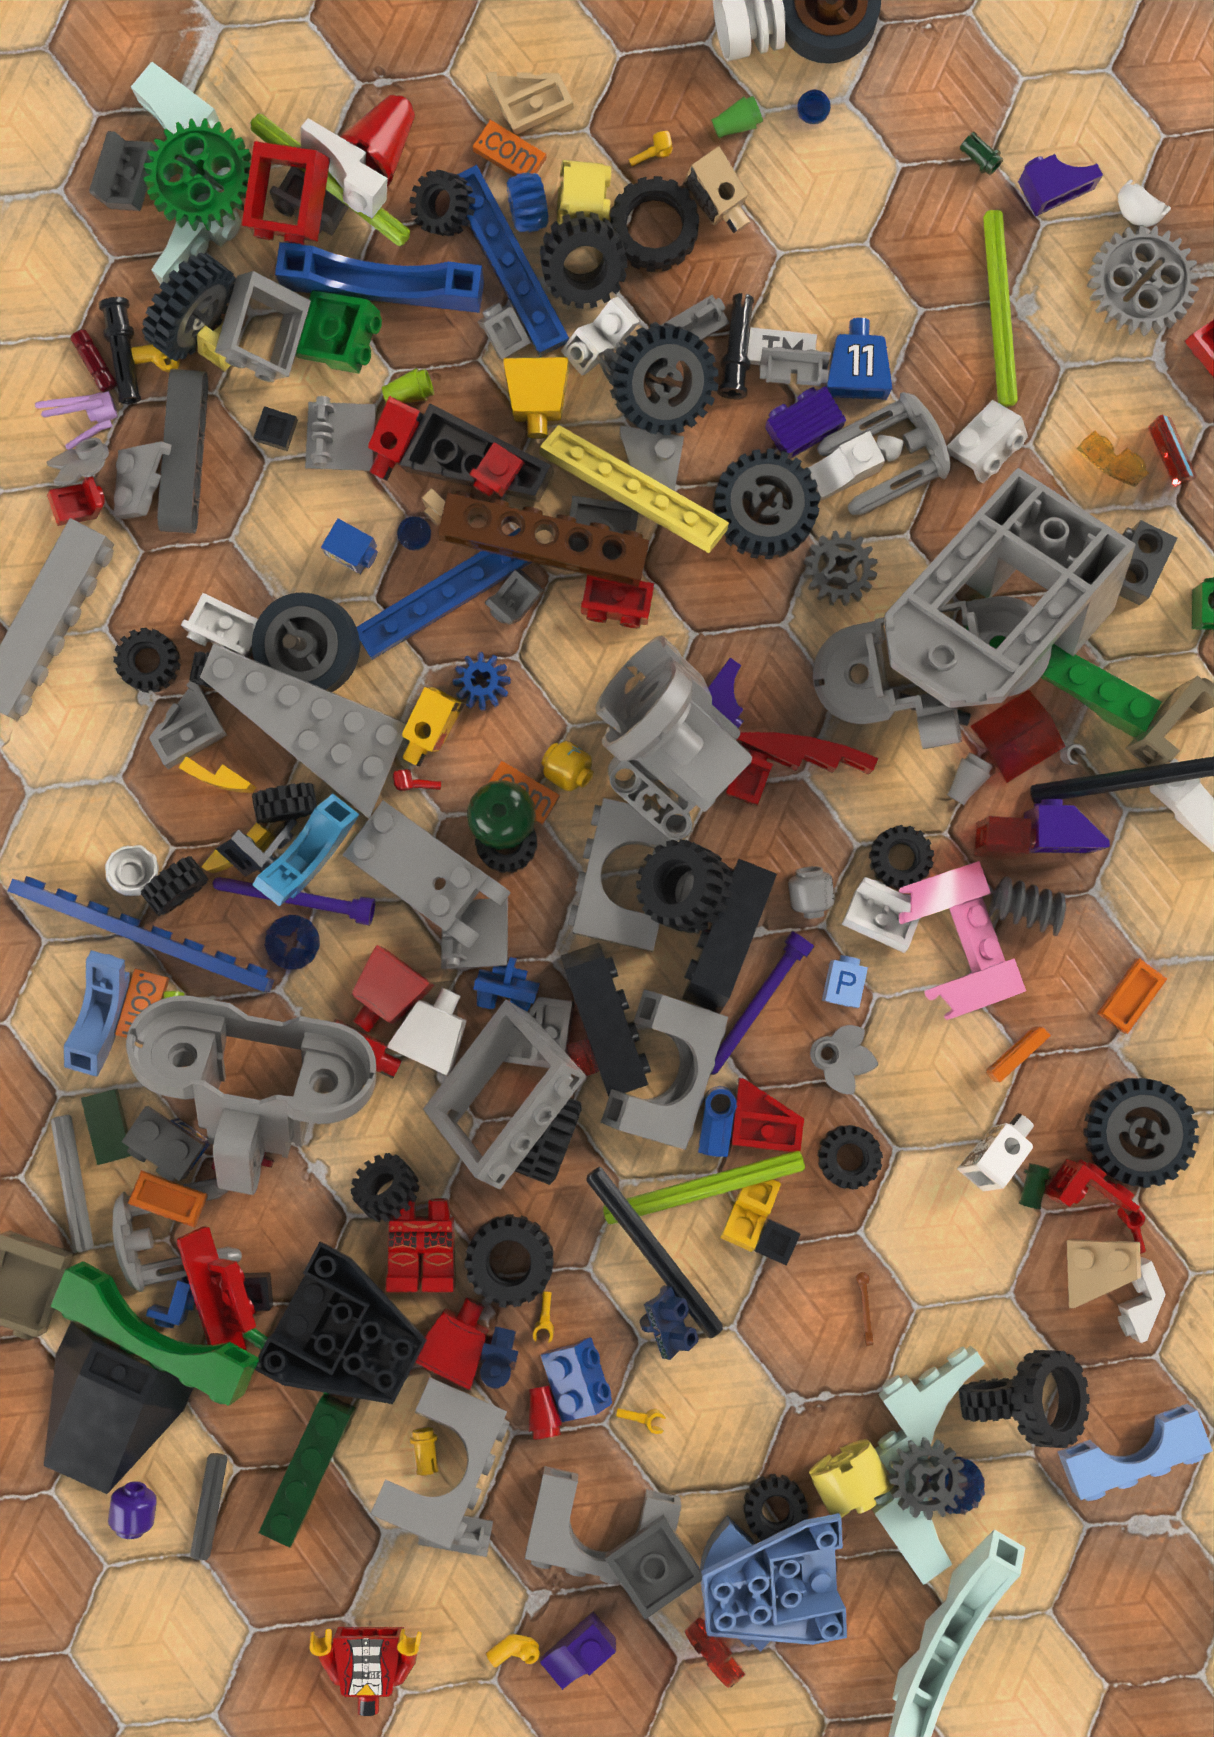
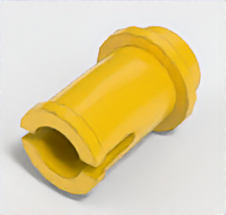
M431 1427L413 1430L410 1444L414 1445L416 1474L425 1476L431 1475L433 1472L437 1473L439 1471L435 1441L438 1439L437 1434L433 1432Z

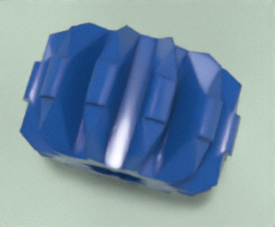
M527 172L510 177L507 181V194L514 227L518 232L528 233L546 228L549 222V214L541 177L537 173Z
M478 652V662L473 663L470 656H466L464 659L468 668L466 669L462 666H456L455 668L456 672L463 677L455 678L452 681L455 687H463L456 693L457 698L460 700L468 697L466 706L470 709L477 700L479 701L481 711L486 710V701L488 700L491 701L495 708L498 707L499 702L495 697L496 694L506 698L508 691L501 686L511 684L510 677L501 676L507 671V666L505 664L496 666L498 659L495 655H492L486 663L483 652ZM481 675L484 679L491 678L487 679L488 686L486 688H482L481 685L473 686V684H477L475 679L477 676Z

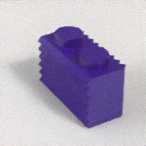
M826 386L817 391L814 387H811L797 397V403L790 407L782 404L768 414L770 418L767 419L765 429L780 454L784 451L789 453V459L794 458L796 455L821 442L828 435L844 427L846 422L845 416Z

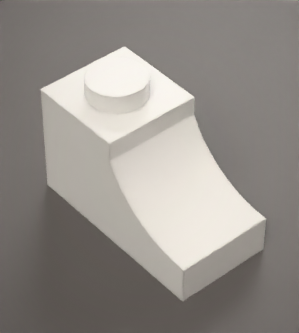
M868 431L840 445L833 453L808 468L812 472L810 475L811 480L815 479L817 482L816 493H820V501L879 473L885 459L871 432Z

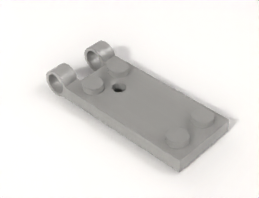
M384 800L343 853L344 857L469 949L480 934L459 919L479 891L499 906H502L511 894L504 886ZM444 878L446 881L444 888L436 890V880Z

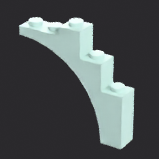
M153 62L147 66L131 86L138 102L159 121L164 130L167 129L173 134L177 132V122L186 129L189 128V120L193 118L197 127H201L204 118H207L211 128L219 121L213 107ZM203 148L194 149L190 155H199ZM177 157V160L188 165V163L184 159H182L181 157ZM190 167L194 176L198 174ZM227 167L222 168L218 171L217 175H225L230 169ZM206 174L203 175V177H204L207 181H209L207 175H206ZM211 184V185L213 186V188L216 189L217 191H221V190H222V189L218 188L217 186H214L213 184ZM202 194L196 201H206L210 194ZM236 208L233 209L236 218L234 221L227 215L222 217L224 227H220L216 220L211 221L210 231H207L204 224L200 222L196 231L192 230L189 221L182 228L176 222L165 250L151 269L160 284L163 281L168 283L170 280L169 274L173 270L178 272L181 262L185 261L187 263L188 258L192 255L197 256L201 252L204 254L210 240L220 247L227 240H232L238 233L242 222Z
M970 1346L967 1349L960 1347L947 1357L949 1362L939 1369L932 1367L925 1371L919 1377L920 1382L916 1385L907 1375L902 1378L898 1375L888 1380L882 1386L883 1391L878 1395L902 1428L897 1433L891 1431L884 1435L878 1441L879 1446L875 1448L890 1474H895V1470L889 1465V1462H899L901 1459L896 1451L898 1448L905 1452L909 1451L908 1441L910 1440L917 1447L921 1446L922 1437H926L930 1444H932L935 1429L947 1404L963 1383L985 1364L973 1347ZM928 1456L919 1457L917 1460H928ZM908 1469L906 1470V1473H905V1478H904V1483H905V1484L909 1481V1470H908ZM926 1473L921 1477L925 1482L927 1481ZM890 1491L874 1498L877 1503L872 1508L874 1514L923 1585L952 1565L938 1539L933 1521L927 1520L923 1511L920 1512L917 1518L913 1517L910 1514V1506L902 1510L897 1504L900 1498H894Z
M994 1529L952 1572L946 1601L926 1620L919 1650L899 1669L892 1697L897 1702L888 1737L932 1736L949 1687L972 1641L992 1609L1010 1586L1020 1577L1025 1553L1024 1546Z

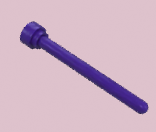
M216 877L212 882L214 889L271 900L250 882L224 877ZM300 892L296 897H290L284 903L347 914L350 919H355L357 924L370 926L374 917L376 900L361 896L360 899L346 901Z
M791 931L784 941L787 944L783 949L785 951L784 955L718 1048L715 1066L710 1073L711 1075H715L720 1071L796 960L801 961L803 956L807 958L815 947L799 934Z

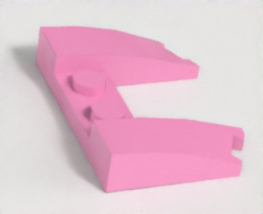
M980 861L900 888V893H911L910 912L899 913L900 925L949 908L972 973L924 991L929 1000H934L940 995L952 1008L950 1012L945 1014L944 1018L946 1020L1026 991L1015 958L1005 961L982 896L991 894Z

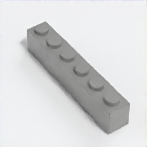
M69 518L0 644V713L16 721L19 720L20 716L26 715L32 705L31 696L36 687L41 686L46 680L49 673L47 668L53 656H57L62 651L65 644L64 636L70 626L72 627L77 623L81 615L80 607L84 599L92 595L97 586L96 577L101 568L106 567L113 557L114 551L112 548L114 544L106 536Z

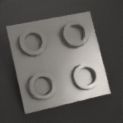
M318 396L316 402H308L305 468L369 471L373 464L374 452L368 448V444L375 430L376 404L330 403V398L326 396Z
M508 898L502 906H499L491 899L473 900L459 920L480 934L470 949L442 929L441 969L507 966Z

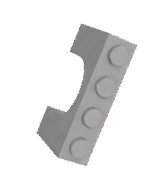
M603 798L602 806L595 805L591 825L597 826L594 839L587 838L583 858L589 859L586 873L579 872L575 891L581 892L579 906L572 905L568 925L574 926L573 934L653 952L660 923L651 919L652 916L622 908L612 902L603 890L601 871L609 855L620 847L631 844L652 848L658 845L666 847V841L673 839L666 837L630 804ZM671 815L666 823L673 826L682 823L684 816Z
M644 989L634 1023L661 1031L673 1039L680 1056L679 1071L671 1087L655 1098L643 1099L611 1089L601 1123L619 1131L686 1150L688 1141L694 1131V1123L699 1107L704 1100V1092L710 1073L715 1066V1058L720 1042L725 1035L728 1017Z
M429 1378L415 1413L450 1428L461 1438L467 1452L465 1474L461 1482L452 1491L437 1497L422 1496L385 1479L370 1514L450 1549L452 1543L459 1545L467 1526V1524L461 1522L467 1508L474 1509L481 1493V1489L476 1488L480 1475L488 1476L496 1457L490 1453L495 1440L502 1442L510 1422L504 1420L507 1411L433 1378Z
M544 1466L525 1559L531 1560V1564L539 1568L550 1569L553 1565L565 1568V1572L573 1576L584 1577L588 1573L600 1576L599 1579L605 1583L620 1584L619 1579L605 1560V1554L608 1552L596 1551L585 1546L576 1537L571 1527L570 1516L578 1484V1473ZM646 1489L636 1533L663 1514L676 1532L682 1506L681 1498Z

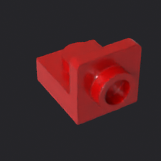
M494 442L477 469L472 468L469 473L476 480L473 486L491 497L493 492L503 497L524 462Z

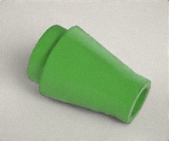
M743 96L719 116L711 119L720 139L727 135L757 129L756 125L763 122V118L754 96L747 99Z

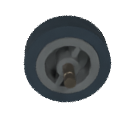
M300 592L278 598L262 612L256 622L252 635V653L254 661L334 692L350 678L356 668L360 653V640L353 619L343 607L328 598L312 593Z

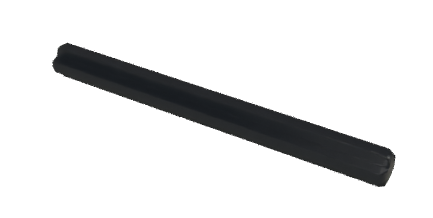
M1214 756L1036 784L1030 788L1031 799L1033 803H1042L1041 800L1069 799L1214 776Z
M601 1167L591 1171L586 1178L590 1187L666 1285L672 1286L675 1296L686 1299L689 1308L688 1313L704 1334L710 1339L718 1335L723 1330L721 1321Z

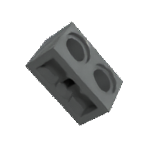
M1142 520L1132 529L1127 527L1122 534L1136 544L1128 570L1136 575V583H1130L1124 579L1119 596L1138 605L1149 599L1178 539ZM1138 540L1146 541L1150 545L1151 552H1142L1138 547Z

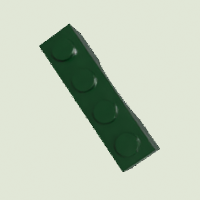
M323 1394L315 1407L258 1532L259 1534L291 1548L356 1407L330 1395L326 1396Z

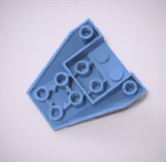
M840 1514L803 1520L702 1570L707 1636L810 1645L847 1638L846 1608L837 1591L835 1549L843 1548Z

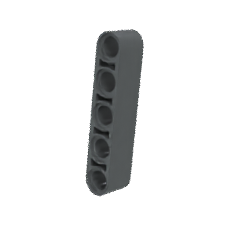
M171 369L169 373L163 442L172 446L169 456L162 454V476L160 478L157 517L158 528L161 532L195 534L197 531L208 401V375L206 371Z

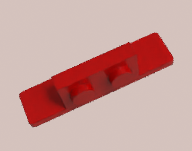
M202 1226L179 1237L176 1242L208 1345L231 1342L247 1351L242 1333L255 1328L256 1323L253 1317L255 1313L254 1306L247 1297L243 1284L245 1281L243 1270L237 1264V1261L218 1257L210 1228Z

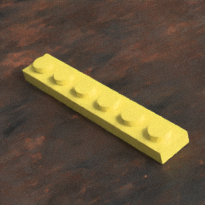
M560 425L554 429L540 446L539 455L707 553L711 552L728 529L729 522Z

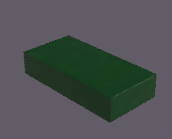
M118 1089L81 1098L97 1165L130 1157L131 1155L127 1152L129 1147L121 1142L127 1134L128 1128Z

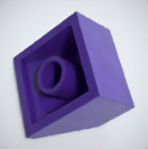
M1062 799L1041 800L1042 803H1036L1034 808L1024 812V853H1094L1110 847L1109 839L1074 805H1063Z

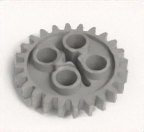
M1140 225L1134 235L1132 229L1127 227L1122 236L1117 232L1114 233L1110 242L1105 241L1100 248L1101 252H1097L1092 261L1095 265H1092L1088 271V274L1093 276V278L1090 279L1087 287L1097 290L1090 296V301L1100 300L1101 303L1095 310L1096 313L1106 310L1108 315L1104 322L1108 323L1116 319L1117 331L1125 324L1128 325L1129 335H1132L1137 327H1140L1142 335L1146 336L1151 330V326L1156 334H1159L1164 329V324L1169 329L1172 328L1177 322L1176 319L1181 320L1187 313L1186 309L1193 305L1194 300L1191 297L1199 290L1193 283L1197 281L1200 274L1190 271L1195 267L1197 261L1186 260L1191 249L1188 248L1180 251L1178 247L1181 244V238L1173 243L1169 241L1171 231L1168 230L1161 237L1158 236L1157 226H1154L1151 232L1146 234L1144 225ZM1135 253L1145 255L1148 262L1138 260ZM1161 259L1163 264L1140 287L1136 294L1128 302H1125L1123 297L1132 290L1137 281L1145 276L1156 261ZM1161 275L1170 277L1173 284L1165 283L1161 279ZM1113 277L1123 279L1126 286L1117 285ZM1138 299L1148 301L1151 308L1142 307Z

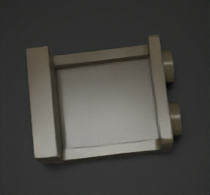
M1196 676L1177 687L1158 709L1146 732L1135 737L1126 749L1147 767L1171 762L1180 750L1164 738L1165 735L1189 707L1198 714L1214 707V683L1206 678L1201 679L1199 676Z
M10 1230L1 1233L0 1327L4 1326L12 1329L13 1335L27 1340H32L34 1337H39L46 1333L55 1310L51 1307L65 1269L70 1267L75 1252Z

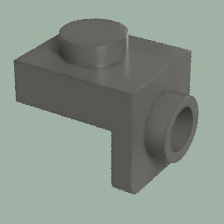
M517 568L498 592L485 601V604L491 609L490 613L496 620L511 625L521 621L543 593L544 589L523 570Z

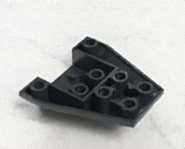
M320 1241L303 1272L305 1275L278 1326L263 1346L258 1356L259 1361L255 1370L284 1386L393 1404L427 1339L351 1257Z
M71 1321L56 1353L44 1466L108 1494L185 1410L194 1388L183 1385L179 1378L169 1372L157 1370L149 1362L102 1342L103 1338L94 1335L90 1328Z

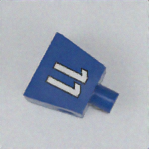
M867 318L851 319L849 321V334H840L836 337L829 366L828 382L825 385L832 398L887 400L892 390V380L886 340L883 336L869 335L870 320Z

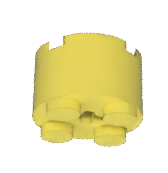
M562 160L560 176L564 177V179L561 181L560 187H558V224L563 223L562 216L567 214L570 215L571 219L577 218L576 212L584 211L585 217H590L592 212L598 214L599 220L602 221L604 217L608 220L610 199L605 198L607 187H610L611 166H606L603 163Z
M867 1439L859 1440L840 1448L842 1453L833 1458L830 1454L809 1470L812 1482L830 1515L839 1513L842 1518L853 1509H856L858 1514L864 1513L877 1504L874 1499L875 1497L889 1492L894 1487V1484H891L887 1479L889 1474L875 1448Z

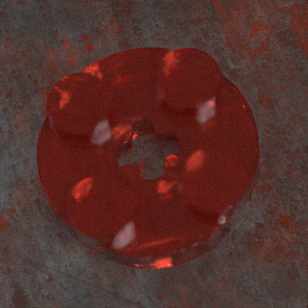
M701 1615L684 1630L698 1654H702L708 1662L706 1665L728 1689L737 1684L746 1675L743 1668L733 1657L730 1660L728 1659L733 1652L721 1637L716 1639L713 1636H707L705 1619Z

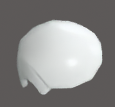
M1129 180L1120 189L1118 194V203L1123 217L1136 226L1144 225V227L1156 225L1171 210V207L1153 197L1139 184L1130 185L1133 180Z
M142 845L123 846L111 853L105 864L106 880L115 891L122 895L140 896L144 886L150 883L153 877L158 876L159 866L156 856Z

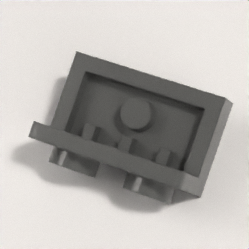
M108 131L89 189L90 194L110 209L141 211L148 188L143 178L149 175L143 165L152 162L147 151H158L157 146L152 142L126 141L116 132Z
M297 167L290 168L279 188L272 186L269 191L275 204L274 207L287 217H292V215L299 217L305 173ZM327 190L325 191L319 233L324 231L332 236L349 207Z
M149 1106L144 1107L121 1141L129 1147L127 1152L141 1162L149 1160L158 1166L156 1169L158 1174L172 1182L175 1179L181 1181L187 1178L190 1173L189 1169L206 1145Z

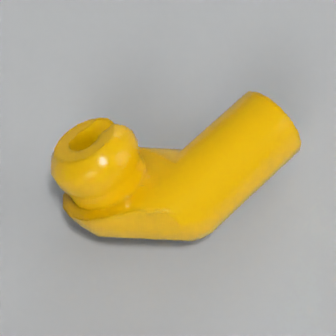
M152 344L131 348L135 364L152 362L165 372H170L171 369H178L180 365V359L178 361L171 360Z
M510 1634L486 1652V1656L489 1662L497 1668L511 1656L521 1658L526 1664H533L539 1659L540 1652L539 1645L533 1638Z

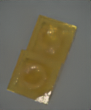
M1096 430L1088 435L1077 447L1081 454L1094 466L1125 484L1135 487L1149 474L1144 460L1138 454L1132 453L1127 447L1117 456L1113 452L1114 447L1105 436H1100Z

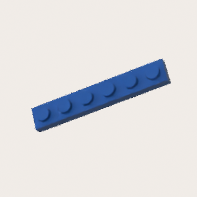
M475 165L457 174L468 181L466 185L471 186L473 193L468 196L475 198V204L469 205V209L475 210L474 215H467L466 217L471 221L469 225L539 357L564 346L569 337L478 166Z
M520 528L508 534V536L517 535L521 531ZM480 551L357 626L359 640L373 660L505 580L515 569H523L532 562Z

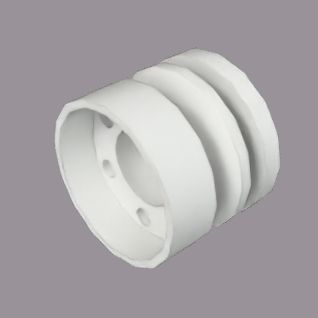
M713 0L717 35L723 56L727 62L749 57L752 39H754L755 45L761 54L768 52L769 44L773 51L784 48L785 11L782 0Z

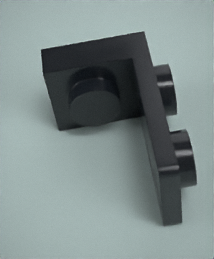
M292 817L280 824L260 849L252 838L243 834L239 829L224 838L215 849L245 877L257 870L261 873L275 860V857L272 855L277 848L279 850L282 849L292 839L294 835L290 831L297 824V821Z

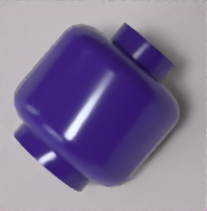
M129 1482L125 1486L118 1488L111 1495L108 1525L121 1538L137 1539L154 1525L157 1496L141 1482Z

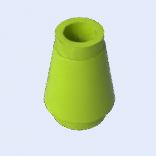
M415 368L387 385L382 386V393L386 402L389 396L403 403L427 401V397L434 395V388L428 371L426 369L419 371Z

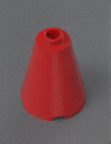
M389 95L339 136L366 152V166L388 178L387 188L393 180L415 119L412 104L403 96Z

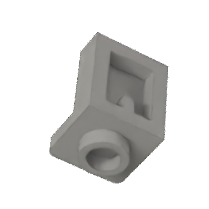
M500 303L494 304L482 312L484 318L477 321L480 328L485 330L500 359L508 357L531 343L512 306H501Z

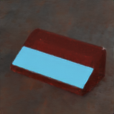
M1163 414L1158 416L1149 425L1148 429L1172 484L1177 487L1194 480L1197 475L1172 419Z

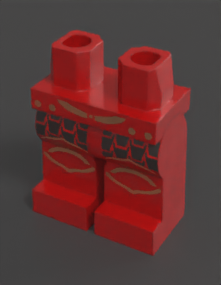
M448 1198L429 1199L428 1216H416V1200L415 1202L409 1201L408 1205L411 1208L407 1212L404 1208L401 1209V1216L397 1219L392 1216L391 1221H389L386 1292H418L421 1286V1255H423L422 1292H454L456 1287L455 1216H450Z

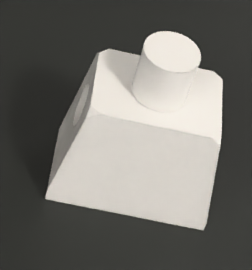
M442 987L434 1005L419 1000L397 1030L387 1048L440 1073L449 1075L455 1066L466 1025V1020L453 1014L461 996Z

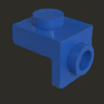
M183 1277L177 1281L169 1308L154 1304L147 1309L146 1316L154 1318V1324L161 1327L174 1328V1325L179 1326L186 1321L189 1310L194 1311L196 1304L188 1278Z

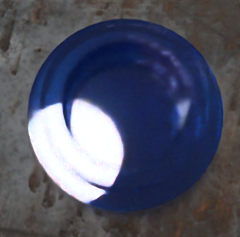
M816 89L805 92L800 97L797 105L799 117L808 124L822 123L827 119L831 109L829 98L824 92Z
M416 516L408 517L398 527V539L402 546L408 550H421L431 540V528L423 518Z

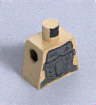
M718 146L691 165L683 185L690 192V195L711 224L716 225L725 220L733 234H736L750 223V220L741 208L748 195L723 151Z

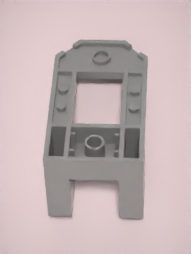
M1017 468L885 613L884 625L890 667L949 708L1002 703L1053 644L1074 656L1115 609L1136 544ZM1016 569L1048 590L997 649H994L940 612L964 584H967L986 598L992 597Z

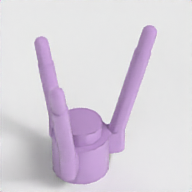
M109 391L35 403L36 408L57 407L42 411V417L86 410L91 422L97 420L98 424L65 445L68 450L77 446L81 441L94 436L101 430L113 427L111 419L118 418L117 410Z

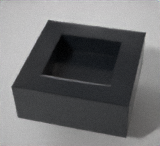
M264 406L253 438L256 442L288 451L298 419L294 415Z
M768 1218L754 1251L787 1266L801 1234Z
M244 1273L245 1281L243 1284L247 1297L253 1303L254 1310L270 1311L273 1307L271 1273Z

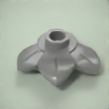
M89 438L81 441L75 449L67 450L47 461V465L61 470L53 480L54 483L60 486L70 485L77 482L82 476L91 477L104 466L105 459L109 455V449L106 444L102 443L101 439Z
M854 1025L842 1026L831 1037H821L811 1046L810 1058L812 1063L817 1068L823 1070L826 1083L840 1093L854 1094L856 1087L854 1075L865 1074L878 1066L874 1055L867 1048L860 1045L865 1035V1029ZM825 1047H830L833 1051V1056L829 1060H824L821 1057V1051Z

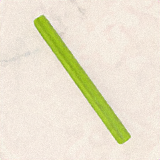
M259 113L255 118H252L250 122L251 131L266 143L301 148V144L263 114ZM328 172L326 190L348 206V204L343 202L342 187L331 173ZM382 207L373 218L368 217L362 212L354 211L397 246H403L410 238V230Z
M989 210L985 213L983 221L997 397L999 404L1004 407H1011L1017 403L1018 397L1003 213L1001 210Z
M794 1151L630 1197L626 1200L640 1217L797 1173L805 1169V1164L801 1152ZM604 1205L603 1212L607 1223L610 1225L618 1223Z

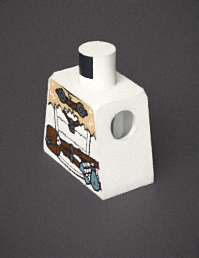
M1017 1113L1009 1124L1004 1123L993 1126L959 1165L957 1170L982 1191L1004 1189L1033 1148V1145L1026 1139V1136L1034 1127L1033 1123L1022 1114Z

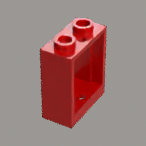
M254 141L242 226L253 230L254 237L273 241L274 235L284 236V242L304 245L305 240L318 242L331 158L317 150ZM271 164L306 169L297 225L263 220Z

